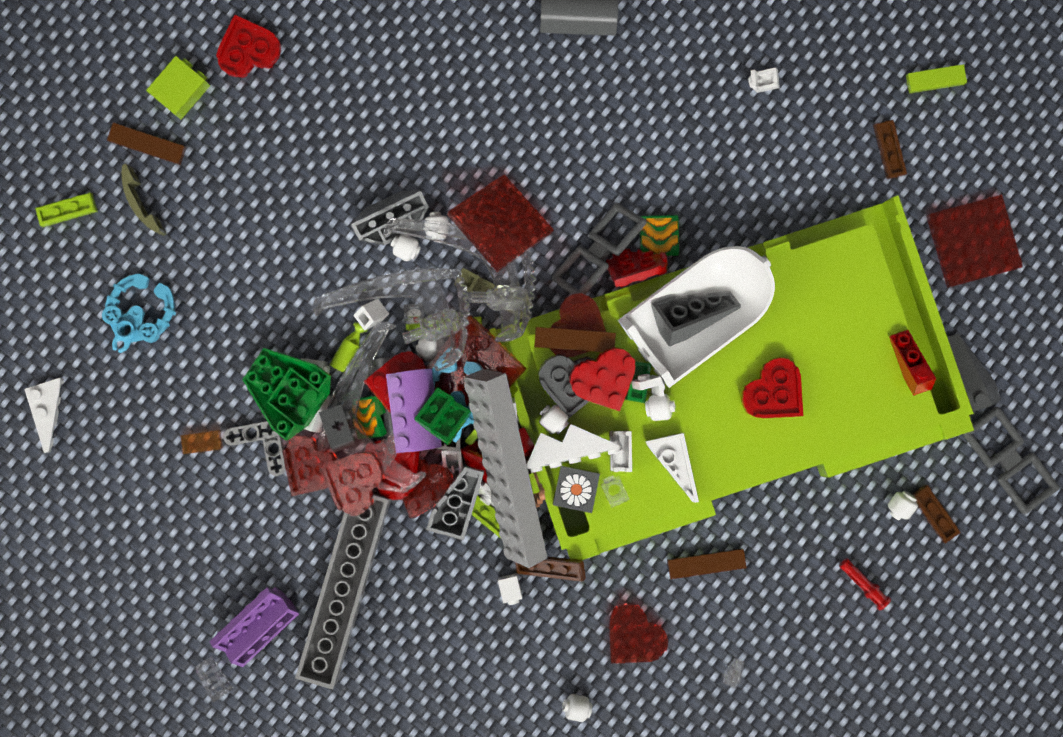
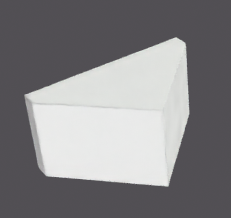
M461 449L460 451H441L445 490H448L464 468Z

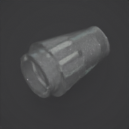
M733 658V661L722 675V682L736 689L740 685L745 662Z

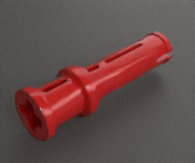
M848 558L840 563L839 567L864 591V596L867 599L870 598L877 605L876 608L879 611L889 605L891 598L886 596L877 584L869 581Z

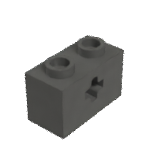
M340 404L319 412L330 448L334 453L357 445L355 438H358L355 427L350 426L349 421L352 418L348 409L345 410Z

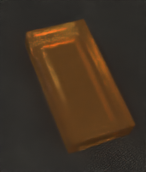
M221 430L181 435L183 454L223 449Z

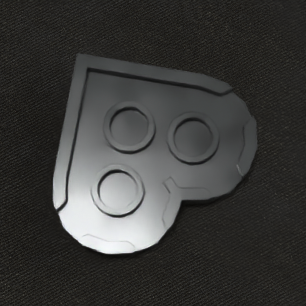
M557 354L546 359L538 370L539 381L542 387L559 408L568 415V418L589 402L578 397L571 389L569 383L570 372L580 362L587 359H596L586 356L573 362L570 358Z

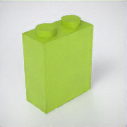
M175 56L146 91L182 120L210 85L206 82L207 77L199 70L195 72L191 69L193 65L185 58L180 60Z

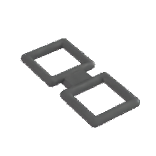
M615 203L589 233V237L595 241L588 250L583 246H578L553 274L552 280L577 299H582L608 269L609 265L605 262V259L611 253L620 255L643 229L647 221L620 203ZM619 212L637 224L618 246H615L600 236L599 233ZM582 255L599 268L578 290L561 277L576 259Z
M994 407L972 424L974 431L962 434L986 467L992 468L999 463L1005 472L997 478V481L1021 513H1029L1059 490V485L1034 453H1029L1024 458H1021L1017 453L1016 449L1024 443V439L999 407ZM996 416L1014 441L990 458L972 434ZM1029 463H1032L1049 487L1025 505L1007 480Z

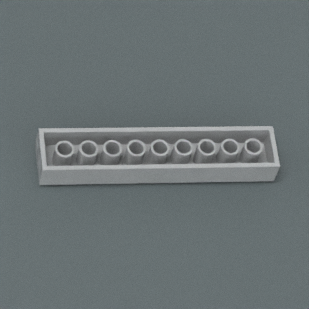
M482 369L465 376L464 387L468 394L469 408L474 419L473 425L478 436V446L482 452V463L486 469L487 483L491 490V501L496 512L495 518L500 528L499 535L504 545L503 552L507 559L530 568L547 559V553L506 373Z
M357 487L351 489L295 679L329 689H334L338 682L391 503V499L386 498L384 495Z

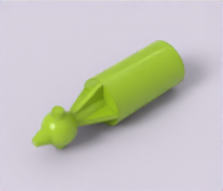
M354 322L355 331L344 338L329 364L343 373L347 370L360 347V333L368 331V329L364 331L358 322Z

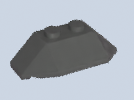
M420 189L400 191L365 208L350 224L359 241L386 245L392 242L395 236L399 237L402 233L409 234L419 229L429 206Z

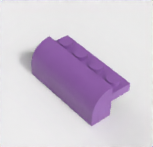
M432 369L386 374L396 453L442 447L440 439L414 420L435 391Z
M267 587L209 642L213 648L224 651L232 664L244 667L296 618L299 612L292 601L276 587L273 589Z

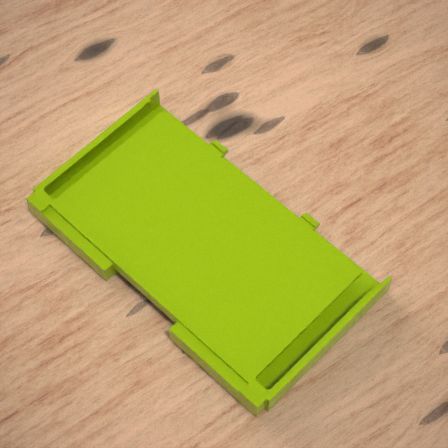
M899 195L890 198L882 204L748 247L761 257L765 256L771 263L769 268L775 282L772 302L765 314L752 327L670 388L664 383V394H667L670 400L675 402V412H672L669 420L653 421L650 417H647L645 403L624 400L621 410L617 411L589 401L568 418L567 422L569 424L559 434H550L539 423L542 417L540 412L547 405L551 408L557 404L544 390L539 381L538 370L546 359L557 354H562L574 362L586 356L597 359L601 352L534 347L536 327L616 333L615 347L622 348L630 353L635 361L651 364L644 359L638 351V346L633 339L628 337L618 320L687 268L498 330L495 328L489 329L503 373L507 375L509 388L513 384L518 388L517 393L512 398H515L521 427L526 429L534 446L540 433L563 442L570 424L610 441V431H631L632 472L610 471V455H608V452L600 453L601 457L589 459L588 456L582 457L581 462L569 464V461L561 462L562 466L600 474L592 513L553 505L560 467L550 468V465L542 467V471L536 472L539 482L545 490V501L561 549H567L570 559L584 560L600 553L715 516L716 513L712 500L817 466L820 476L829 478L944 439L974 431L969 415L974 413ZM905 330H909L936 377L932 390L914 396L903 378L889 336ZM776 358L789 359L800 370L804 416L782 418L753 417L745 412L742 405L741 396L744 386L753 380L760 379L762 366L768 361ZM651 365L650 376H651V375L658 376V375L656 374V372L654 371L655 368H654L652 365ZM651 388L647 389L646 401L653 395ZM684 433L699 502L691 501L649 449L645 441Z

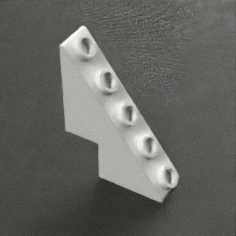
M570 424L563 442L540 433L527 463V469L534 473L542 471V467L550 465V468L562 466L561 462L569 461V464L581 462V458L586 456L589 459L601 457L600 453L608 452V455L620 453L622 446Z

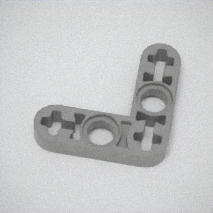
M267 421L230 428L224 432L223 439L228 445L263 440L269 473L274 476H280L286 472L287 462L282 437L275 431H272V435L270 432L262 433L261 429L269 428ZM249 428H254L257 431V435L253 439L247 435ZM232 431L233 434L242 433L243 437L235 438L234 442L233 439H229V436L232 435ZM272 443H276L279 446V451L276 454L271 453L269 450V446ZM280 455L281 458L277 459V463L282 465V468L279 469L278 473L277 470L273 469V466L276 465V460H271V457Z

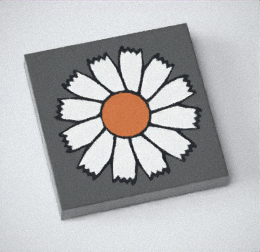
M561 466L553 505L592 513L600 474Z

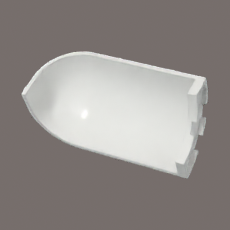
M731 246L715 250L699 259L618 321L628 337L636 343L638 351L644 359L651 363L655 368L656 374L670 388L761 319L769 308L775 291L774 277L769 268L771 263L765 256L761 257L746 247ZM729 291L741 304V308L691 338L670 347L658 331L651 307L652 303L667 297L676 296V299L687 298V295L702 297L706 296L707 293Z

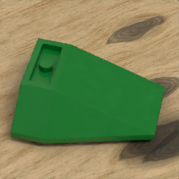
M263 348L242 380L272 430L288 441L310 424L329 396L331 375L316 364Z

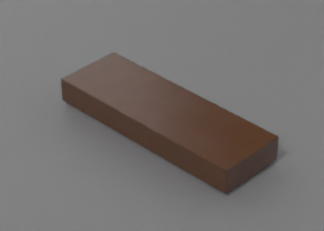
M894 120L874 124L873 128L886 179L889 180L907 175Z
M924 485L912 493L917 499L916 502L919 510L943 543H947L961 533L928 485Z

